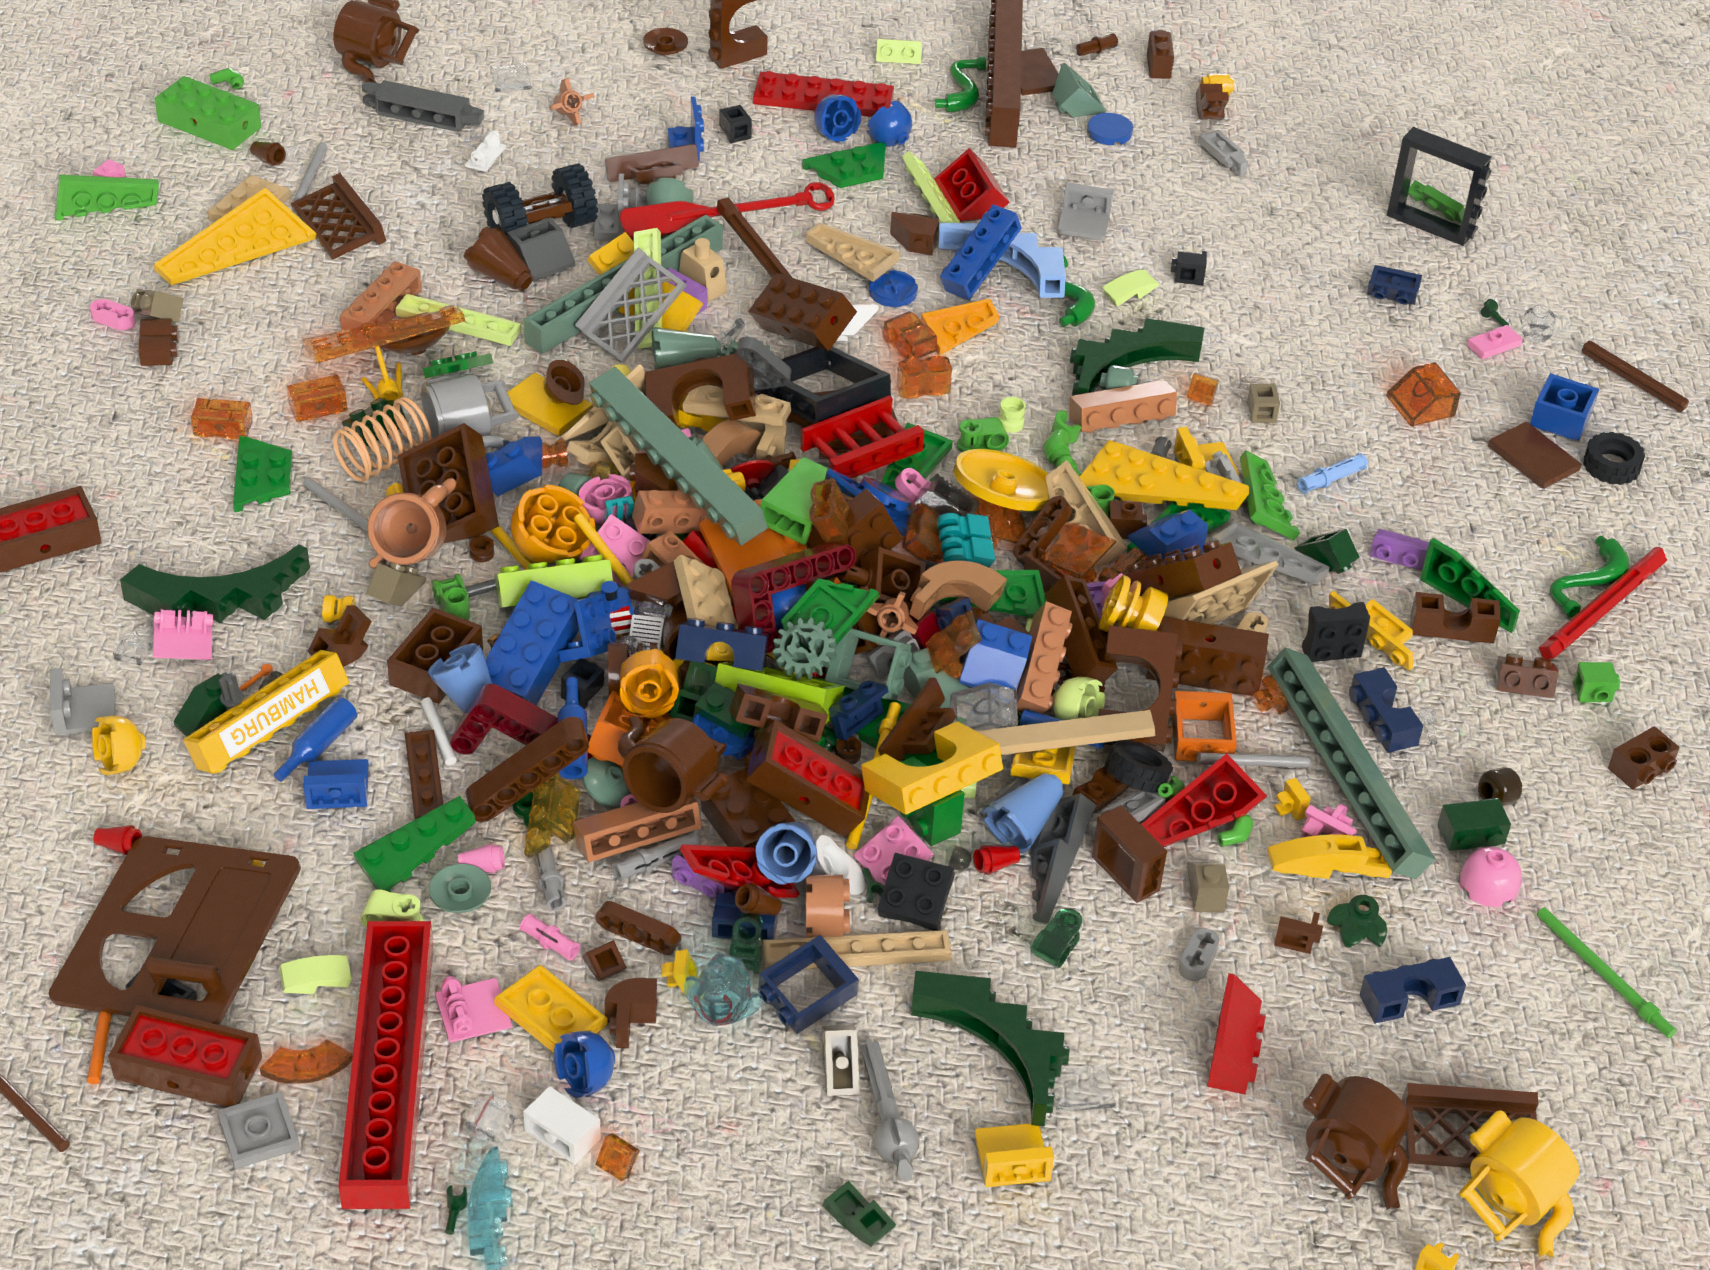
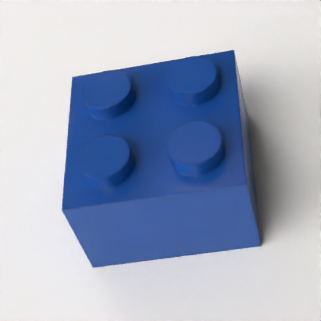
M1550 373L1535 403L1530 424L1540 430L1580 441L1593 413L1599 388Z

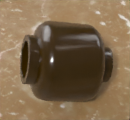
M1501 767L1484 772L1480 777L1478 793L1482 800L1499 798L1502 806L1517 802L1521 797L1522 782L1516 771L1511 768Z

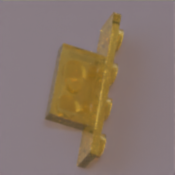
M558 773L533 790L524 855L529 858L549 848L552 833L565 843L575 838L572 822L577 821L581 791L561 778Z

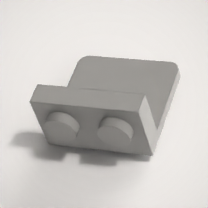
M1066 182L1058 233L1067 236L1085 237L1092 240L1105 239L1114 189Z

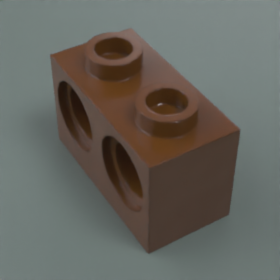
M1653 726L1616 747L1608 769L1634 790L1642 784H1649L1659 774L1670 772L1677 763L1676 757L1680 747Z

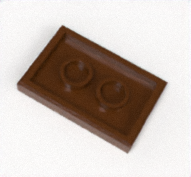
M1044 48L1023 50L1021 61V95L1053 92L1059 73Z
M1527 421L1491 438L1488 447L1542 489L1580 471L1582 463Z

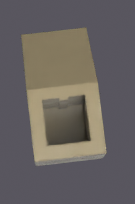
M137 289L136 293L132 296L131 307L136 315L154 319L172 318L173 322L178 323L184 298L153 290Z
M390 562L387 565L378 563L366 594L388 604L403 606L423 586L427 578L417 574L419 569L407 564L401 565Z

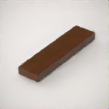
M434 730L405 733L414 819L443 805Z

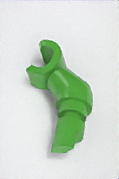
M1061 410L1056 413L1050 436L1044 442V454L1047 460L1053 463L1056 468L1067 460L1080 477L1081 473L1070 455L1068 446L1078 440L1082 426L1077 424L1075 426L1066 425L1067 412Z

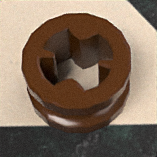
M477 536L470 541V557L474 561L487 562L494 557V541L491 538Z
M853 736L845 741L838 739L835 746V755L850 764H855L861 758V742Z

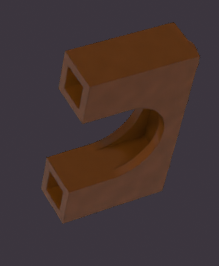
M710 0V30L708 32L710 49L708 54L710 60L720 69L767 55L768 36L757 25L734 32L729 31L730 21L735 12L743 5L757 0Z
M736 353L645 372L646 397L678 428L681 400L691 390L706 385L717 386L723 389L724 406L730 421L756 416L753 368Z
M1109 625L1105 660L1137 664L1146 668L1155 677L1159 689L1156 701L1145 709L1151 711L1155 726V736L1128 740L1139 742L1156 751L1164 752L1166 743L1171 744L1173 727L1168 726L1169 716L1175 715L1176 699L1171 698L1172 688H1178L1180 671H1174L1175 660L1181 661L1183 644L1177 643L1178 634ZM1099 709L1098 716L1128 712ZM1115 741L1105 742V745H1113Z

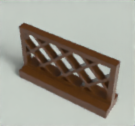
M341 173L332 176L333 184L291 203L292 209L299 218L316 233L317 241L332 260L373 240L377 245L386 242L381 222ZM332 193L334 194V197H333L332 200H331V199H323L324 197H326V196H328V195H330V194H332ZM306 205H313L311 210L301 209ZM319 206H329L327 211L318 210ZM335 207L344 208L343 212H333ZM314 217L323 218L321 222H312ZM330 218L339 219L337 224L328 223ZM345 220H355L353 225L344 224ZM324 230L333 231L331 235H322ZM340 231L349 232L347 237L338 236ZM356 232H357V233H366L365 235H363V236H361V237H359V238H358V237H354V235H355ZM334 243H343L342 246L332 249Z
M1407 1083L1402 1096V1102L1409 1115L1406 1131L1408 1164L1470 1168L1471 1162L1480 1152L1461 1134L1470 1126L1477 1131L1481 1127L1476 1121L1481 1116L1491 1117L1499 1110L1505 1112L1510 1121L1514 1118L1522 1117L1537 1120L1538 1092ZM1413 1111H1425L1433 1121L1423 1128L1414 1119ZM1449 1113L1458 1114L1466 1123L1456 1131L1444 1118ZM1437 1124L1451 1135L1442 1144L1428 1133ZM1422 1137L1435 1149L1430 1155L1415 1154V1143ZM1456 1140L1468 1152L1463 1157H1454L1446 1147Z

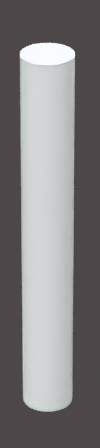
M424 698L421 701V705L431 729L434 730L435 739L444 761L448 766L453 765L457 762V759L431 698Z

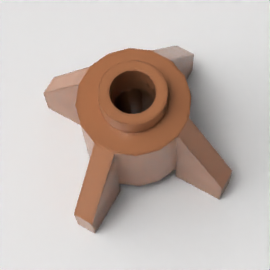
M569 78L561 80L559 93L555 96L553 104L549 105V109H555L558 113L567 115L574 125L582 123L578 112L582 107V101L594 98V93L580 96L578 92L571 90Z
M900 592L897 598L889 599L884 604L874 603L866 611L875 616L877 615V622L883 629L880 636L886 637L888 632H896L901 628L915 635L918 626L909 616V608L904 602L906 593Z

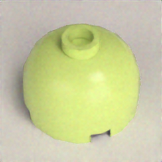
M1075 677L1066 680L1053 694L1054 701L1052 707L1055 718L1071 720L1098 716L1099 709H1104L1105 693L1099 691V686H1103L1102 683L1097 679L1088 677Z

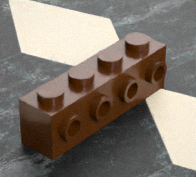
M1063 575L1045 594L1047 602L1072 611L1069 621L1072 623V629L1068 638L1065 639L1063 646L1066 647L1065 655L1073 678L1088 677L1097 679L1103 684L1118 667L1115 661L1105 660L1107 638L1105 632L1099 629L1100 618L1086 580Z

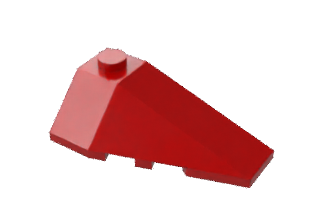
M1226 753L1141 825L1163 847H1166L1245 816L1262 802L1267 795Z
M682 845L679 848L694 873L736 892L740 886L754 883L777 898H797L800 895L794 883L778 884L768 879L760 871L757 864L756 848Z

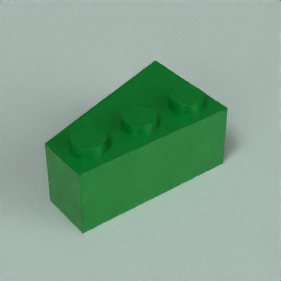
M914 756L901 761V763L908 766H927ZM958 790L905 815L902 812L900 814L912 823L919 837H923L930 846H933L961 833L965 793Z

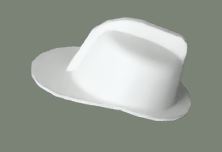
M826 835L819 836L816 840L817 861L810 875H843V879H849L850 894L859 895L863 893L865 879L858 864L839 848L830 837Z

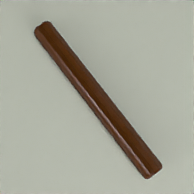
M1588 341L1583 345V354L1679 412L1687 408L1689 400L1593 341Z

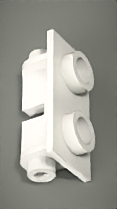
M489 131L486 134L484 142L476 150L472 151L471 158L467 161L465 167L484 172L489 170L507 147L504 144H500V135L497 131Z

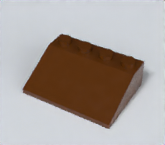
M463 423L398 455L404 493L424 495L434 485H441L449 478L455 479L456 488L438 504L446 521L444 543L474 538L499 527L483 437L467 424Z

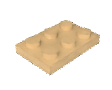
M250 175L207 211L208 219L216 222L264 188L284 203L291 197L290 189Z
M679 555L674 560V565L687 619L705 620V625L716 626L717 622H727L734 624L733 629H737L723 572L704 565L695 559Z

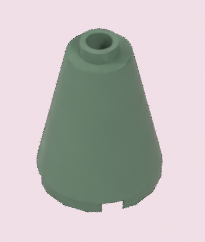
M659 178L656 183L652 184L651 182L646 190L647 205L675 201L693 203L694 200L693 190L691 188L690 190L687 189L683 181L674 178ZM671 234L661 235V240L664 239V238H666L667 236H669V235H671Z
M660 327L652 328L655 370L691 363L699 358L709 359L721 356L720 340L715 341L714 335Z

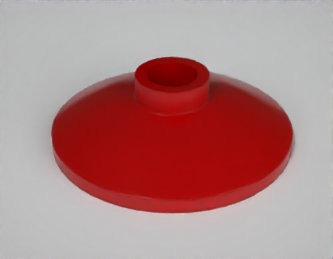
M753 460L736 465L731 468L732 473L741 472L744 476L746 487L750 489L752 486L757 488L774 471L775 466L771 461Z

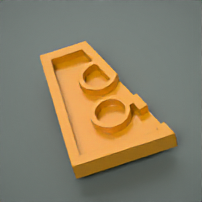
M990 298L921 314V322L939 356L997 324L999 321V314Z

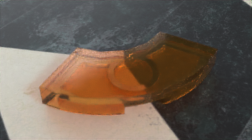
M328 1039L320 1045L306 1050H290L280 1047L260 1067V1074L265 1078L281 1083L304 1084L326 1079L347 1067L352 1062L353 1053Z

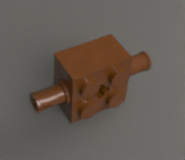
M878 547L861 558V567L853 566L849 570L840 572L842 574H839L838 577L840 580L858 584L859 588L868 586L869 590L874 589L878 591L880 597L875 603L884 604L889 599L897 598L900 592L906 593L904 602L907 604L910 613L913 604L910 600L917 590L921 574L925 572L926 562Z

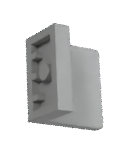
M619 174L618 204H596L598 208V213L596 214L598 217L595 219L594 240L611 241L624 233L619 220L620 213L624 209L629 208V182H624V174Z
M62 668L50 669V713L55 735L92 731L93 727L99 726V722L95 721L96 718L115 716L114 684L71 688L70 679H64Z

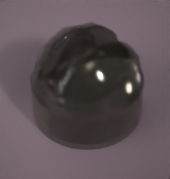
M955 845L948 866L958 871L967 869L972 861L970 852L964 847Z

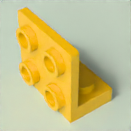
M1187 427L1177 428L1173 452L1179 463L1206 471L1205 462L1212 460L1214 453L1222 451L1223 454L1227 455L1239 476L1223 442L1197 445L1195 437L1191 436Z
M1029 1123L975 1129L974 1136L985 1187L1051 1181L1054 1155L1052 1146L1044 1147L1040 1126Z

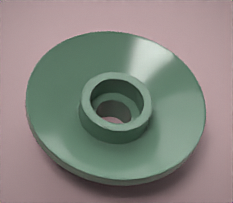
M594 757L588 759V773L582 778L586 791L601 805L609 808H620L621 800L631 794L624 781L623 769L620 768L619 764L611 761H600Z
M470 864L447 866L438 871L429 884V895L432 902L440 909L451 913L473 911L482 906L491 893V882L488 875L479 867Z

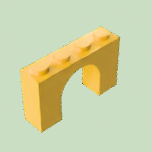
M956 721L934 731L937 757L944 762L932 766L914 767L905 765L889 755L883 754L861 764L865 791L905 815L1003 770L1000 744Z

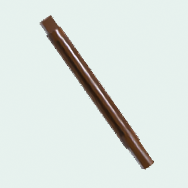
M730 198L719 199L716 209L772 278L776 273L792 277Z

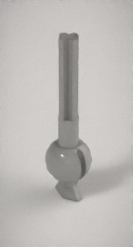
M871 1039L865 1040L866 1044L861 1045L860 1048L881 1120V1124L874 1134V1147L882 1159L897 1166V1174L904 1182L910 1181L914 1171L910 1161L919 1148V1133L912 1122L900 1117L879 1042H872Z

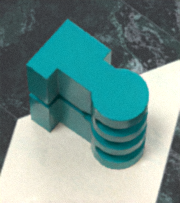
M946 513L938 517L937 527L941 541V551L943 552V562L968 561L990 568L996 559L993 542L990 539L991 531L988 516L967 514L963 517L955 513Z

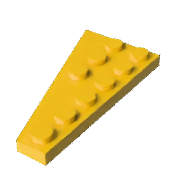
M264 188L156 262L154 270L170 285H174L316 239V233L270 191Z
M1112 440L1107 441L1080 475V479L1085 486H1110L1115 491L1114 496L1119 497L1121 501L1163 504V500L1177 501L1179 506H1187L1189 502L1201 503L1205 508L1237 510L1249 494L1248 485Z

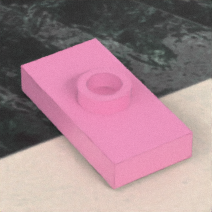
M1506 325L1469 338L1467 346L1481 359H1485L1521 346L1523 338Z

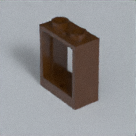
M1122 805L1103 812L1097 818L1092 858L1136 903L1159 892L1167 850Z

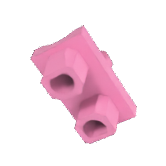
M1340 804L1335 810L1326 806L1324 811H1321L1309 805L1305 811L1306 821L1301 832L1302 837L1321 835V833L1325 835L1355 836L1357 830L1350 827L1353 819L1345 816L1347 806Z

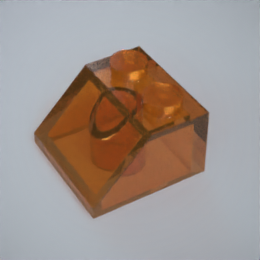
M1433 362L1413 367L1387 391L1386 396L1412 427L1454 417L1461 392L1439 365Z

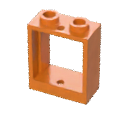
M1175 691L1173 699H1176L1175 715L1172 716L1175 761L1197 762L1198 753L1235 754L1237 740L1232 693ZM1182 719L1222 721L1223 739L1184 738Z

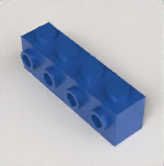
M992 204L989 210L983 214L976 228L969 233L965 243L956 251L954 258L948 266L942 270L940 279L946 292L968 301L972 298L1022 229L1017 213Z

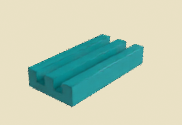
M632 496L605 501L604 523L610 514L613 515V506H616V518L623 521V504H625L624 523L626 524V520L631 516L634 509Z

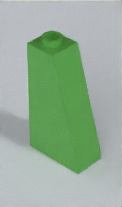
M803 457L762 499L760 505L768 528L806 545L815 518L827 467Z

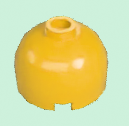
M111 715L96 718L95 721L99 722V726L92 728L93 756L95 761L101 760L105 767L98 768L99 771L107 776L126 772L135 767L141 757L142 750L146 747L144 734L140 733L138 727L130 719L123 716Z

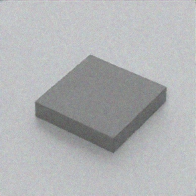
M282 1091L217 1110L218 1119L235 1169L300 1150L299 1139Z

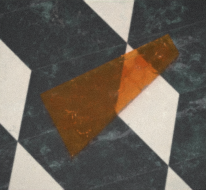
M450 305L440 308V311L420 313L407 318L377 324L376 322H367L358 328L342 329L334 333L302 339L304 349L317 364L465 322V318L460 308Z

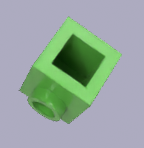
M1612 662L1578 663L1573 680L1578 701H1613L1615 691H1618L1620 688V676L1615 673Z

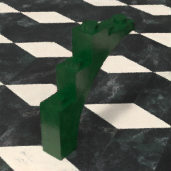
M1145 318L1144 327H1139L1138 332L1112 328L1110 338H1105L1104 343L1079 339L1077 349L1072 348L1070 363L1074 364L1073 374H1076V380H1079L1074 381L1072 396L1094 392L1100 385L1102 373H1107L1108 368L1112 365L1129 368L1142 363L1166 360L1199 362L1205 327Z
M298 544L283 556L265 565L223 576H178L156 571L138 564L120 579L123 598L125 601L152 615L155 612H160L161 609L175 611V617H178V610H181V617H186L187 610H190V614L194 610L197 612L207 611V614H213L214 621L221 623L239 607L266 620L283 605L281 593L287 591L297 579L305 575L310 569L308 548Z
M915 971L911 1015L934 1019L959 1027L980 1038L999 1052L1014 1069L1025 1088L1030 1104L1031 1125L1045 1126L1046 1113L1052 1114L1054 1106V1094L1048 1093V1088L1054 1089L1055 1078H1060L1062 1065L1068 1066L1070 1046H1064V1033L1033 1030L1032 1019L1026 1018L1027 1005L995 1002L996 992L990 991L991 978Z

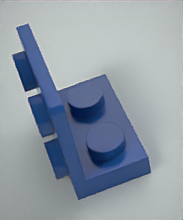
M691 97V127L678 126L668 128L669 147L695 144L697 146L698 161H700V152H704V140L702 138L704 120L702 118L701 105H697L696 97Z
M598 594L574 601L581 640L569 642V648L558 651L560 662L588 658L608 652V643H616V633L612 628L610 620L611 609L605 594Z
M368 760L310 761L308 763V776H304L303 780L306 808L367 807Z

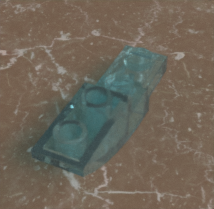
M498 1146L491 1147L483 1159L471 1189L468 1205L470 1256L484 1254L486 1270H501V1267L507 1266L505 1245L498 1246L497 1238L503 1237L502 1222H507L506 1208L513 1207L511 1188L504 1187L503 1180L509 1179L507 1160H500Z

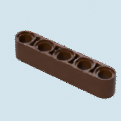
M567 717L471 784L465 793L468 807L473 812L475 820L477 822H486L493 819L588 751L589 742L583 721L578 717Z

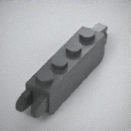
M383 80L381 84L368 81L361 85L362 91L368 93L363 96V104L376 107V112L380 116L455 132L462 130L465 125H480L482 120H484V110L471 106L469 98L386 80Z

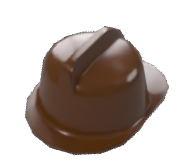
M554 360L549 364L544 380L546 394L552 399L553 403L580 404L584 398L585 386L582 372L569 361Z

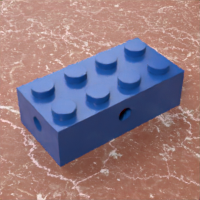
M531 580L485 659L492 684H496L537 706L561 663L558 651L569 648L568 643L573 642L579 631L574 601L579 599Z

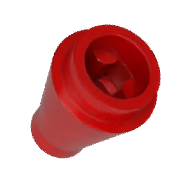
M133 825L97 828L93 840L96 846H103L127 855L133 843L142 837V832Z
M982 845L973 854L976 870L986 875L1020 861V851L1015 845Z

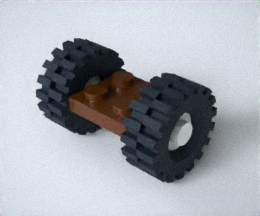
M577 163L555 169L551 177L553 181L551 185L554 192L525 200L519 197L518 190H515V185L511 184V182L485 188L483 190L484 194H482L484 200L482 204L485 208L484 215L487 217V225L490 229L500 228L507 236L509 231L526 226L527 223L532 224L549 217L553 219L563 217V222L567 223V226L571 228L595 222V219L598 217L596 214L598 213L596 206L598 202L595 198V189L592 187L593 182L589 179V174L585 171V167Z

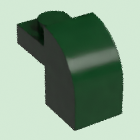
M690 661L684 686L679 688L678 696L669 717L693 721L694 716L697 714L694 712L695 704L715 682L718 666L706 662Z

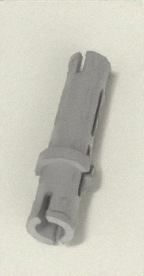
M543 831L536 832L531 835L530 843L540 875L538 884L545 894L547 908H552L553 911L560 910L566 905V898L562 890L563 878L557 871L549 835L545 832L543 836Z
M691 831L653 848L637 850L635 855L614 862L612 864L613 873L619 881L640 872L648 873L652 870V867L672 860L675 855H683L679 849L682 845H701L700 838L696 832Z

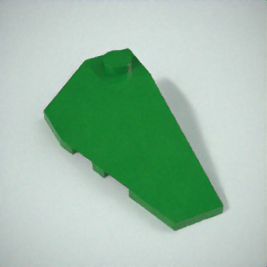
M1432 538L1429 542L1420 580L1467 608L1470 605L1471 598L1499 601V626L1512 633L1515 630L1520 610L1466 557Z

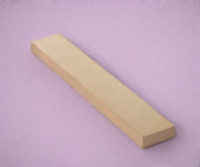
M1144 710L977 732L998 742L1001 755L1152 737L1155 736V726L1151 711Z
M948 930L823 937L848 967L951 961L952 955ZM816 937L763 940L765 970ZM812 963L804 969H815L818 967Z

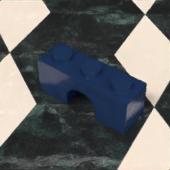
M688 618V622H682L679 626L675 659L705 663L708 660L711 644L724 642L734 652L733 667L762 671L765 668L769 633H762L763 628L756 626H745V630L733 629L734 624L717 622L716 626L705 625V620Z
M1383 667L1354 674L1352 685L1349 688L1350 699L1353 703H1356L1362 712L1364 721L1369 723L1374 731L1376 740L1383 745L1387 753L1418 746L1423 724L1411 706L1404 708L1391 707L1393 706L1397 685L1386 668Z
M1451 957L1430 959L1414 965H1402L1396 969L1382 972L1375 971L1364 975L1360 997L1373 1022L1376 1024L1403 1018L1409 999L1408 995L1422 997L1432 1011L1460 1005L1466 984Z

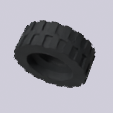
M1602 432L1599 435H1594L1589 440L1583 465L1586 467V471L1592 477L1599 479V481L1613 485H1623L1624 483H1631L1632 480L1638 478L1645 453L1640 443L1633 440L1630 436H1625L1622 433ZM1602 455H1616L1623 458L1626 462H1614Z
M1131 740L1115 741L1104 765L1108 773L1123 784L1150 793L1158 792L1159 786L1167 783L1173 770L1172 763L1160 752Z

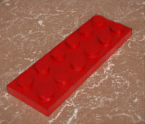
M760 71L753 96V104L815 111L816 106L823 98L829 95L842 94L855 101L857 108H860L861 116L872 117L881 107L885 106L886 109L891 107L890 102L893 99L894 86L884 83L874 84L863 81H845L838 78L827 79L818 76L808 77Z

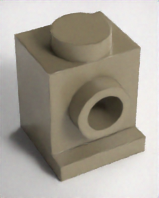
M1250 383L1248 404L1251 413V423H1277L1280 400L1276 384Z

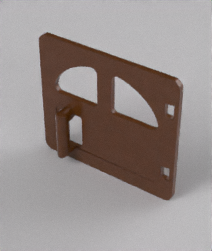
M150 836L137 839L49 989L48 994L52 1003L58 1006L97 1012L103 1011L129 1017L135 1006L140 1005L219 1025L223 1021L301 870L298 859L290 855ZM168 848L180 850L178 855L166 854ZM253 860L266 862L263 867L252 866ZM189 868L195 869L170 916L158 917L123 911V908L133 897L154 881L175 871ZM124 934L157 939L135 981L128 989L119 990L107 981L103 972L102 954L105 941L110 935ZM167 978L201 983L208 992L201 1001L159 995Z

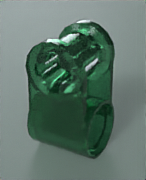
M1071 908L1059 910L1046 928L1037 935L1031 947V954L1059 969L1079 942V929L1082 926V916L1080 913Z
M741 913L737 918L732 931V941L728 955V971L738 968L753 970L754 974L760 973L764 923L759 914ZM747 921L751 922L756 927V932L746 934L742 931L740 924Z

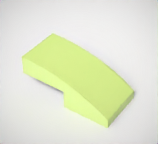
M1143 269L1118 277L1103 286L1102 289L1104 294L1118 307L1134 295L1141 299L1158 287L1159 284Z
M347 955L301 958L280 964L279 967L283 993L314 994L317 986L348 988L352 980Z

